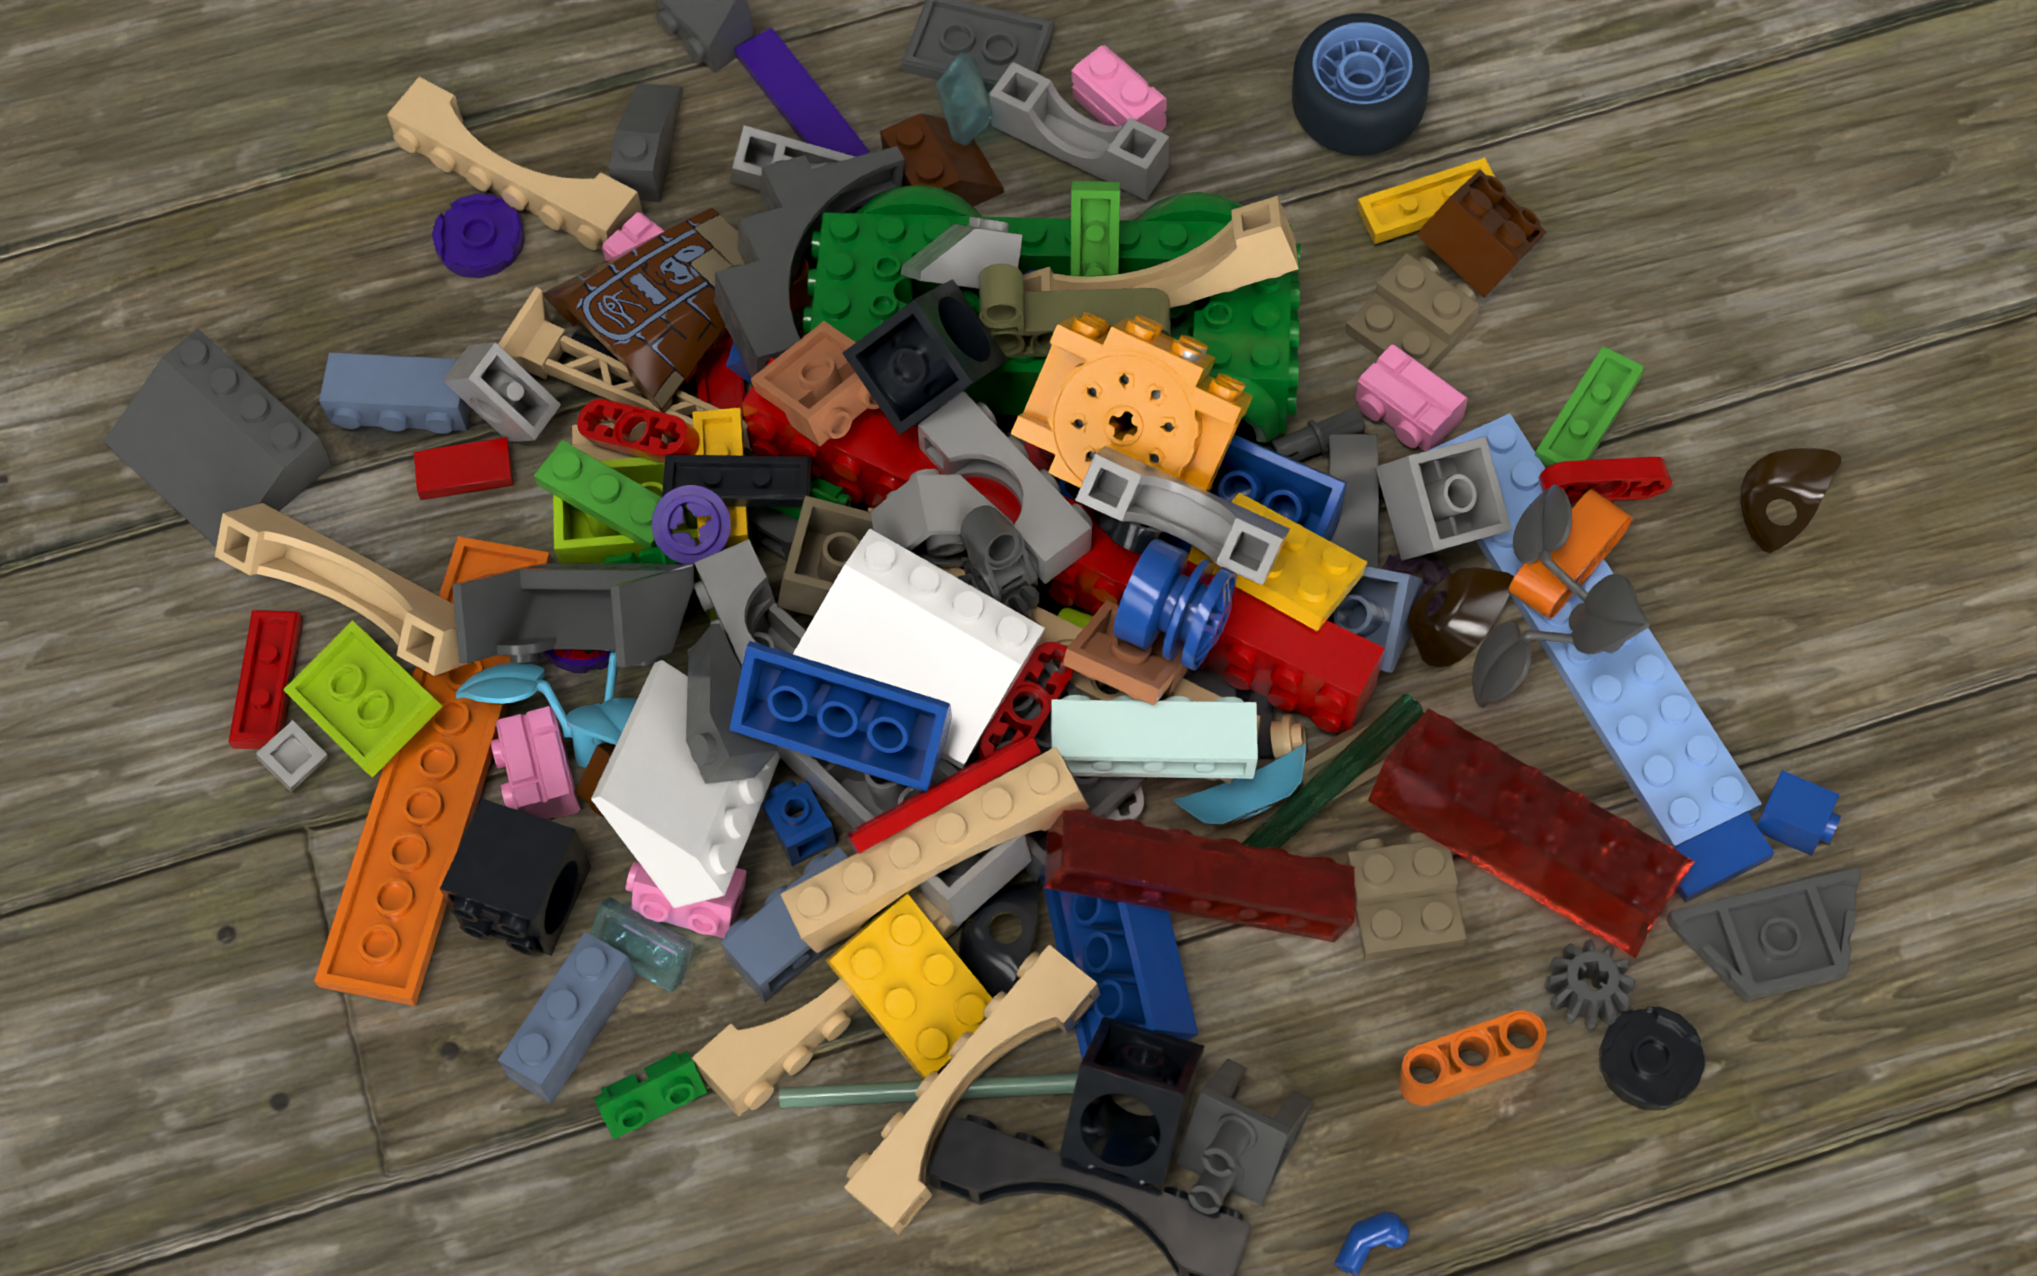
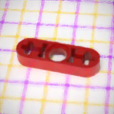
M596 399L589 402L581 410L577 420L580 434L596 446L665 463V455H695L699 447L698 432L682 418L606 399ZM609 419L615 424L614 428L612 429L609 426L601 425L599 423L607 422V420ZM646 422V430L642 437L637 441L630 442L632 429L637 424ZM662 434L667 438L678 439V441L670 442L667 445L661 440Z
M1661 457L1564 461L1547 467L1538 477L1542 491L1551 488L1554 484L1558 485L1566 492L1570 504L1577 503L1590 489L1595 490L1610 501L1652 498L1664 493L1672 485L1665 460Z
M1046 642L1034 650L983 733L978 749L979 759L994 752L995 746L990 742L999 745L1007 734L1009 726L1017 731L1012 741L1025 736L1023 733L1033 737L1034 740L1037 738L1051 714L1052 700H1059L1074 672L1073 669L1062 665L1067 649L1065 645L1058 642ZM1052 658L1060 662L1058 669L1060 672L1055 671L1052 673L1044 689L1037 684L1042 675L1043 663L1048 664ZM1022 696L1032 697L1040 704L1041 713L1034 719H1023L1014 712L1013 702Z

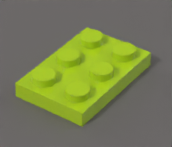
M353 620L283 689L372 778L443 707Z

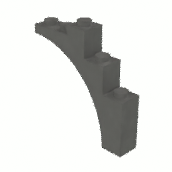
M898 146L880 151H871L865 155L839 162H829L813 169L805 155L789 160H780L762 167L760 198L767 211L756 212L748 217L739 219L738 251L745 264L733 265L726 270L715 272L714 303L751 378L765 368L771 357L776 359L800 340L791 313L789 294L798 268L812 247L813 232L821 231L823 213H850L859 206L868 203L876 195L896 187H902L904 157Z

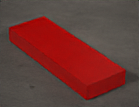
M252 610L228 740L233 749L260 750L285 727L290 696L283 689L293 680L303 624V617L299 611Z

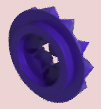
M697 485L677 487L664 495L654 510L652 533L655 542L661 551L674 561L694 564V562L724 549L731 533L730 511L718 494L705 487ZM685 504L694 517L703 516L706 518L711 516L712 520L705 522L706 525L699 528L700 537L698 538L701 543L700 545H698L697 540L693 539L690 533L677 532L673 534L672 530L679 528V525L685 522Z

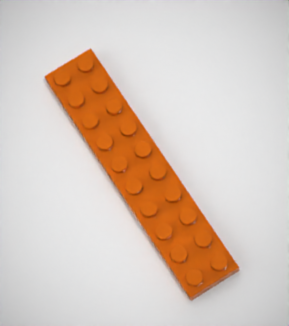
M458 536L439 597L454 604L452 584L529 565L552 563L551 554L546 551ZM495 655L435 676L417 666L415 667L412 677L443 707L382 769L314 979L319 988L416 1006L447 906V901L440 887L476 812L493 757L491 740L499 738L496 722L499 719L505 718L509 703L479 702L469 698H460L456 701V692L474 674L494 665L511 663L510 655Z

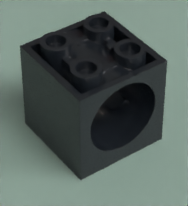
M953 279L914 299L842 353L899 435L929 417L960 393L967 391L1009 361Z
M481 799L440 890L450 906V911L459 922L460 929L468 935L482 940H487L489 935L506 940V944L519 953L532 956L535 954V951L552 956L588 876L591 865L575 829Z
M1103 1016L1079 1067L1059 1156L1072 1159L1083 1167L1102 1168L1125 1175L1129 1180L1136 1183H1151L1162 1187L1183 1136L1205 1046ZM1109 1094H1124L1134 1097L1143 1102L1154 1115L1143 1116L1128 1112L1117 1105Z

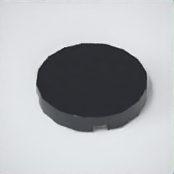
M1647 1006L1646 1009H1637L1635 1011L1632 1009L1622 1013L1616 1018L1615 1023L1608 1026L1599 1048V1067L1608 1088L1623 1102L1642 1110H1666L1682 1104L1696 1090L1705 1069V1054L1703 1056V1048L1700 1044L1701 1039L1696 1029L1680 1014L1663 1007Z

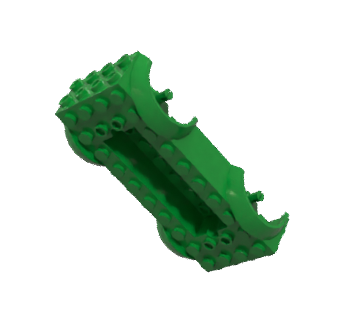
M923 185L896 187L878 194L855 213H823L821 231H814L812 236V257L818 260L816 269H809L808 296L813 297L812 307H805L804 335H807L825 321L853 341L858 342L914 299L935 289L938 283L919 281L901 275L902 265L952 225L968 226L970 217L1009 223L1008 232L1022 235L1018 269L1021 273H1025L1030 269L1037 271L1050 267L1053 274L1071 276V219L982 217L977 209L960 196L941 188ZM1204 192L1181 193L1157 201L1135 220H1120L1119 274L1135 272L1168 262L1199 247L1214 237L1232 220L1231 210L1243 207V205L1222 195ZM1297 243L1298 270L1285 273L1277 278H1268L1248 284L1231 292H1222L1202 298L1188 305L1170 308L1171 337L1179 340L1181 335H1186L1208 346L1206 353L1216 357L1209 376L1216 379L1220 373L1235 378L1245 384L1243 392L1253 396L1242 420L1253 427L1256 434V442H1269L1279 434H1285L1287 415H1296L1299 376L1297 349L1299 348L1298 310L1300 304L1299 272L1301 244ZM1047 356L1008 358L1009 361L969 388L965 393L976 404L978 402L984 403L993 415L1019 416L1024 412ZM1129 412V416H1130V421H1129V423H1130L1131 420H1132L1133 414H1131V413Z

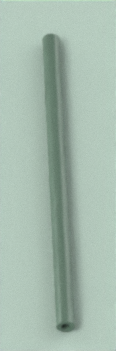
M1078 1072L978 1077L961 1099L1073 1094ZM923 1080L779 1088V1105L781 1109L916 1102L919 1098L915 1096V1093Z

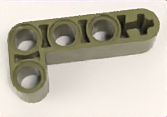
M999 263L987 266L979 275V319H981L1007 358L1048 356L1052 346L1050 340L1057 324L1074 315L1081 318L1083 312L1096 315L1110 323L1109 331L1111 326L1126 317L1134 320L1136 314L1142 315L1163 325L1161 333L1171 337L1170 300L1164 291L1157 288L1024 292L1023 275L1017 267L1010 264Z

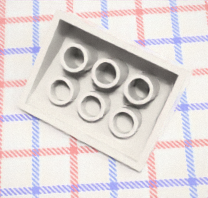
M869 528L845 563L793 654L949 702L951 704L952 720L942 758L963 769L1032 653L1037 648L1045 628Z
M661 660L654 662L591 800L673 908L725 895L780 760V755L777 752L755 778L705 784L686 742L688 676Z

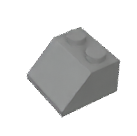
M970 217L968 226L952 225L904 263L901 275L919 281L941 284L953 279L957 286L979 288V275L985 267L1002 263L1018 268L1022 235L1008 232L1009 223Z
M925 469L910 475L909 481L898 490L888 493L887 499L870 512L875 532L937 567H964L967 560H970L961 537L960 528L964 518L973 509L982 505H990L996 508L1013 526V522L961 475L940 474L936 469Z

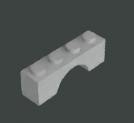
M1014 62L1011 63L989 94L992 127L1102 180L1120 182L1121 189L1144 200L1148 199L1169 168L1168 135L1132 118L1118 126H1108L1094 122L1070 107L1059 95L1050 79Z
M963 391L918 424L919 448L943 474L961 475L963 478H987L1002 484L1014 494L1022 510L1013 527L1022 535L1028 556L1036 570L1037 576L1044 584L1048 583L1091 550L1093 524L1086 511L1076 503L1071 505L1060 494V487L1054 477L1045 469L1039 471L1028 460V453L1022 443L1012 435L1007 437L997 427L994 415L984 403L978 402L976 404Z
M1104 446L1094 455L1075 500L1119 521L1147 525L1174 535L1206 553L1215 564L1261 585L1264 584L1290 530L1281 524L1107 446Z
M749 539L694 562L701 580L694 585L699 602L704 612L713 608L718 619L710 622V624L720 623L741 670L748 642L757 643L754 640L757 623L762 615L775 603L767 576Z

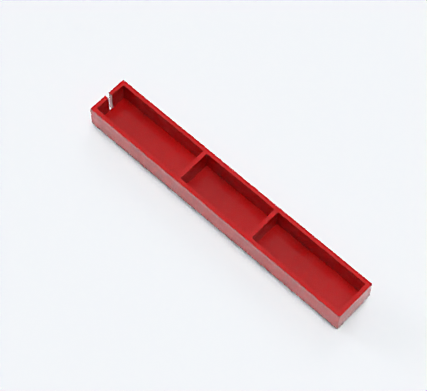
M771 357V359L769 360V362L767 363V365L770 364V363H771L772 361H774L775 359ZM752 386L742 401L745 422L748 424L747 433L750 449H752L755 455L811 456L813 462L812 481L818 477L837 487H844L846 494L852 496L851 503L858 504L862 502L876 508L887 499L888 493L898 490L909 481L910 475L925 469H936L940 474H943L920 450L918 426L915 425L899 435L880 408H867L852 420L851 427L846 435L839 439L830 438L824 444L818 446L790 425L785 412L759 395L754 386ZM964 478L1013 522L1014 526L1022 509L1017 498L1009 489L987 478ZM1063 496L1071 505L1076 503L1082 507V504ZM1090 517L1093 524L1091 550L1048 583L1044 584L1038 577L1037 587L1047 591L1050 597L1058 603L1066 606L1074 604L1091 612V615L1094 616L1106 600L1117 605L1120 604L1128 581L1142 554L1130 551L1115 543ZM1189 560L1187 561L1185 574L1188 577L1197 567L1196 564ZM1235 586L1232 596V608L1225 628L1216 645L1210 649L1206 658L1197 669L1205 667L1222 675L1228 684L1237 689H1251L1266 696L1268 701L1280 710L1287 712L1295 710L1311 718L1317 727L1326 732L1343 733L1348 729H1352L1357 724L1375 691L1385 648L1327 620L1316 631Z

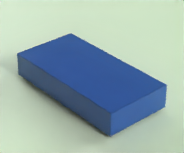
M1746 811L1660 854L1658 862L1686 903L1771 860L1775 852Z

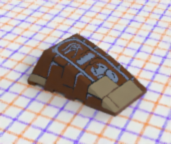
M711 207L544 292L543 296L570 324L575 326L581 322L627 367L633 385L661 413H665L673 403L672 396L683 382L686 384L698 370L697 363L709 347H715L725 334L723 329L726 325L714 303L715 272L726 270L733 265L745 264L738 251V231Z

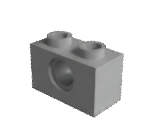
M496 342L469 345L442 380L502 437H507L508 442L536 440L561 406L545 388Z

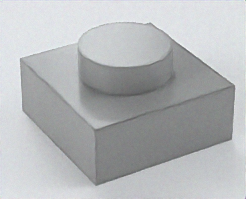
M293 720L256 753V758L290 792L328 759L327 753Z

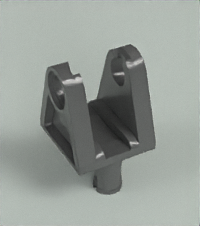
M1226 1059L1199 1094L1176 1164L1201 1175L1189 1193V1200L1193 1207L1202 1213L1214 1214L1219 1211L1229 1190L1262 1206L1307 1120L1313 1099L1293 1091L1273 1118L1264 1113L1260 1114L1234 1101L1240 1090L1237 1084L1243 1078L1247 1067Z

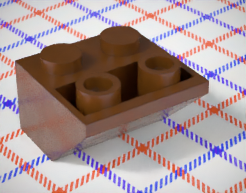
M1479 170L1447 199L1416 235L1484 298L1547 232L1540 226L1539 219L1531 210L1520 207L1506 194L1505 187L1498 179L1486 175Z

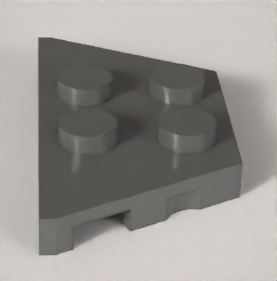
M1854 867L1670 911L1667 922L1745 1002L1844 979L1849 970L1850 938L1854 930L1856 915L1854 907L1861 873L1859 867Z

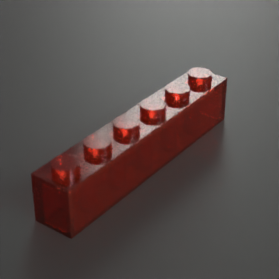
M1082 809L1063 810L1047 832L1045 888L1334 943L1355 922L1354 867L1338 864L1328 857L1307 858L1289 854L1282 848L1269 847L1261 849L1241 845L1239 841L1231 838L1215 840L1195 836L1185 829L1164 830L1145 826L1142 822L1134 819L1118 821L1098 817L1093 812Z

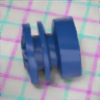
M1156 538L1144 550L1132 572L1118 607L1113 634L1120 640L1146 650L1155 642L1159 634L1163 632L1165 633L1163 657L1172 661L1183 648L1181 664L1195 671L1200 667L1210 649L1216 645L1225 628L1232 608V596L1237 574L1226 568H1221L1211 581L1214 565L1212 561L1204 559L1197 565L1190 577L1185 576L1188 561L1187 551Z

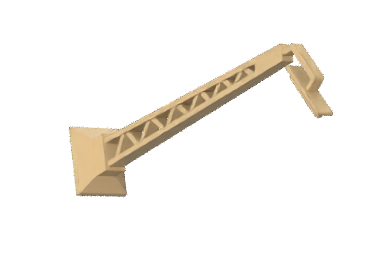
M536 286L498 345L524 370L545 380L550 375L614 402L660 412L649 400L636 395L641 392L633 385L627 367L622 362L567 337L565 329L551 323L542 290ZM563 352L579 358L566 364L557 362ZM601 368L603 381L585 373ZM609 373L629 382L613 386ZM678 389L672 396V400L676 404L670 406L665 413L678 416L693 427V419L686 415L696 411L718 410L719 408ZM743 420L745 455L757 456L750 449L747 433L748 424ZM871 507L868 508V512H871L873 510V508Z

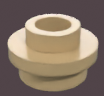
M1292 714L1283 715L1282 720L1271 722V744L1276 760L1303 743L1306 744L1307 751V737L1304 724L1296 723Z

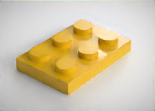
M1239 492L1231 501L1232 503L1281 524L1290 530L1264 584L1261 585L1237 574L1235 586L1318 631L1361 579L1368 562ZM1192 545L1188 557L1189 561L1196 565L1204 559L1212 561L1214 575L1223 568L1215 564L1206 553Z
M907 893L893 901L825 960L922 1080L931 1072H937L952 1059L949 1056V1052L965 1032L975 1033L986 1020L983 1012L993 999Z

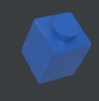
M1782 770L1757 827L1764 836L1812 856L1820 840L1830 843L1838 826L1841 815L1832 811L1840 794Z

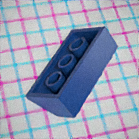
M1234 434L1213 481L1210 493L1231 502L1240 492L1331 542L1339 522L1347 482Z
M749 641L745 650L729 730L927 792L943 756L952 720V712L949 702Z
M1109 838L1041 879L1057 951L1098 984L1101 994L1075 1025L1082 1059L1103 1016L1184 1040H1189L1199 1035L1153 845Z

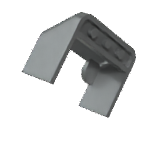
M545 563L529 565L452 584L459 663H471L495 655H510L511 663H529L540 660V652L551 649L616 650L617 667L631 665L651 666L654 662L663 660V655L670 654L673 651L695 585L693 564Z

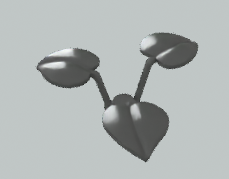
M1554 484L1551 488L1543 491L1524 511L1514 531L1513 550L1515 556L1526 564H1532L1541 558L1542 564L1584 603L1578 604L1570 614L1569 627L1573 630L1571 634L1526 630L1521 634L1520 628L1516 623L1506 622L1495 628L1486 637L1476 655L1472 674L1474 697L1477 704L1482 708L1489 703L1506 698L1523 682L1531 663V649L1528 643L1533 640L1571 643L1579 652L1587 655L1603 651L1614 653L1623 646L1625 641L1650 627V623L1639 605L1634 587L1627 578L1619 574L1608 575L1598 581L1587 593L1553 561L1551 552L1558 550L1566 543L1572 525L1570 501L1564 489Z

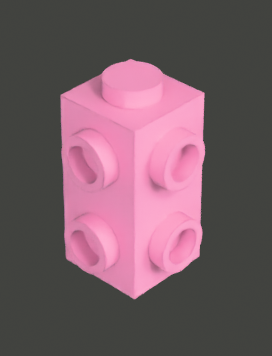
M634 861L626 882V891L633 892L631 913L643 916L651 921L665 922L691 929L702 935H712L725 939L726 932L736 922L743 904L747 870L735 868L724 896L673 908L642 865Z

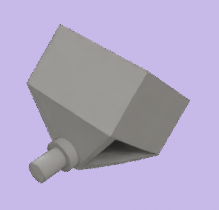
M1486 436L1406 456L1376 467L1378 484L1383 492L1401 561L1512 530Z

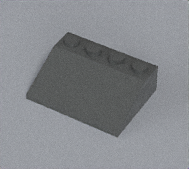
M198 328L162 357L104 440V443L112 452L215 547L217 546L223 513L260 503L280 511L332 466L320 438Z

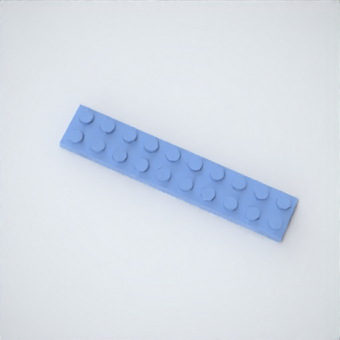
M1509 413L1430 450L1486 436L1512 530L1476 540L1494 570L1508 572L1515 577L1524 563L1515 556L1513 550L1514 531L1524 511L1543 492L1538 477L1546 468L1540 459L1535 456V451ZM1605 560L1599 564L1581 585L1587 593L1598 581L1613 574ZM1510 594L1529 627L1534 631L1571 634L1573 630L1569 627L1570 614L1578 604L1584 603L1574 594L1551 620H1548ZM1649 628L1625 641L1623 646L1614 653L1603 651L1587 655L1579 652L1571 643L1538 640L1669 850L1746 811L1750 816L1759 812L1762 803Z

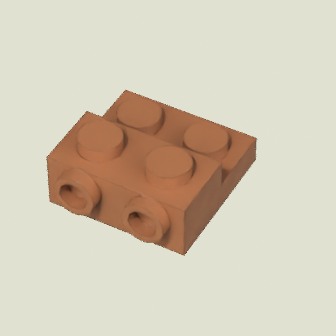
M825 321L750 379L759 395L785 412L790 425L818 446H821L830 438L839 439L846 435L851 427L852 420L867 408H879L874 398L842 354L856 342Z
M1106 600L1066 649L1062 665L1080 672L1089 679L1098 680L1123 691L1134 699L1143 700L1155 705L1163 693L1171 694L1188 671V668L1181 664L1183 648L1177 657L1170 661L1162 655L1165 637L1163 632L1159 634L1155 642L1146 650L1116 638L1113 634L1119 605Z

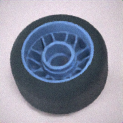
M1352 13L1332 18L1319 25L1306 37L1296 55L1292 82V102L1295 115L1302 128L1311 138L1335 152L1362 156L1378 154L1392 149L1406 140L1415 131L1423 117L1430 82V67L1427 54L1419 40L1410 30L1390 18L1370 13Z

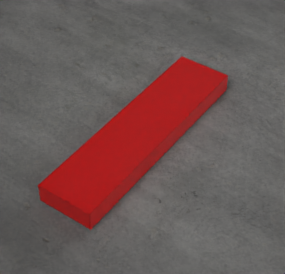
M1021 736L930 786L927 792L921 791L847 832L846 838L853 851L861 853L1041 754V751L1033 737Z

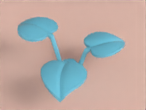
M604 650L612 651L609 656L604 702L602 704L595 703L594 705L575 708L567 715L550 684L542 680L545 677L544 668L530 663H503L488 667L466 680L456 692V701L460 698H469L479 702L496 704L514 703L532 696L536 691L542 692L562 726L563 737H572L576 764L584 768L587 767L598 744L604 742L613 745L617 744L637 699L614 698L618 668L616 650Z

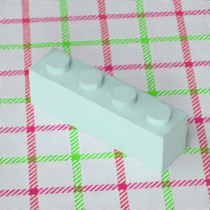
M1069 695L1062 700H1052L1050 750L1057 747L1073 776L1254 779L1258 760L1256 702H1244L1236 697H1222L1214 702H1195L1188 697L1173 696L1163 701H1157L1155 705H1152L1145 701L1134 699L1129 695L1119 696L1113 700H1091V698L1084 695Z

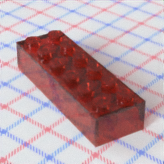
M1429 708L1386 757L1368 799V802L1634 958L1637 957L1673 904L1695 863L1694 860L1683 855L1671 845L1662 843L1636 828L1629 821L1617 817L1589 801L1584 795L1570 790L1544 775L1537 768L1523 763L1499 749L1495 744L1483 740L1455 724L1450 718L1442 716Z

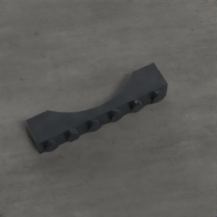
M955 1115L951 1116L928 1172L933 1188L979 1205L1004 1197L1033 1193L1066 1195L1093 1202L1122 1216L1145 1233L1164 1254L1177 1276H1237L1250 1240L1252 1226L1251 1223L1243 1221L1244 1216L1240 1212L1221 1205L1218 1212L1205 1214L1195 1209L1190 1203L1189 1194L1180 1189L1164 1187V1190L1160 1191L1144 1184L1133 1182L1125 1175L1115 1172L1111 1173L1100 1168L1083 1167L1072 1159L1059 1156V1153L1045 1149V1143L1034 1136L1020 1132L1016 1133L1015 1137L996 1131L995 1124L976 1115H967L966 1119Z

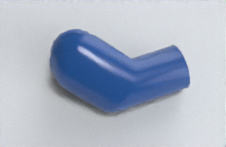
M1386 1211L1356 1222L1351 1227L1334 1265L1347 1274L1358 1276L1371 1248L1382 1244L1389 1248H1400L1406 1243L1409 1237L1407 1224L1400 1221L1399 1215Z

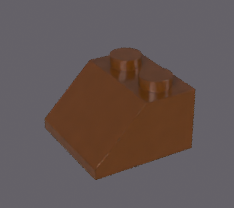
M920 113L880 131L882 150L898 146L904 157L902 187L923 185L941 188L960 196L973 207L1004 193L1002 184L964 122Z

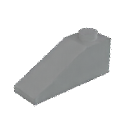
M744 125L729 182L761 191L763 166L805 155L813 169L829 162H839L854 158L855 156Z

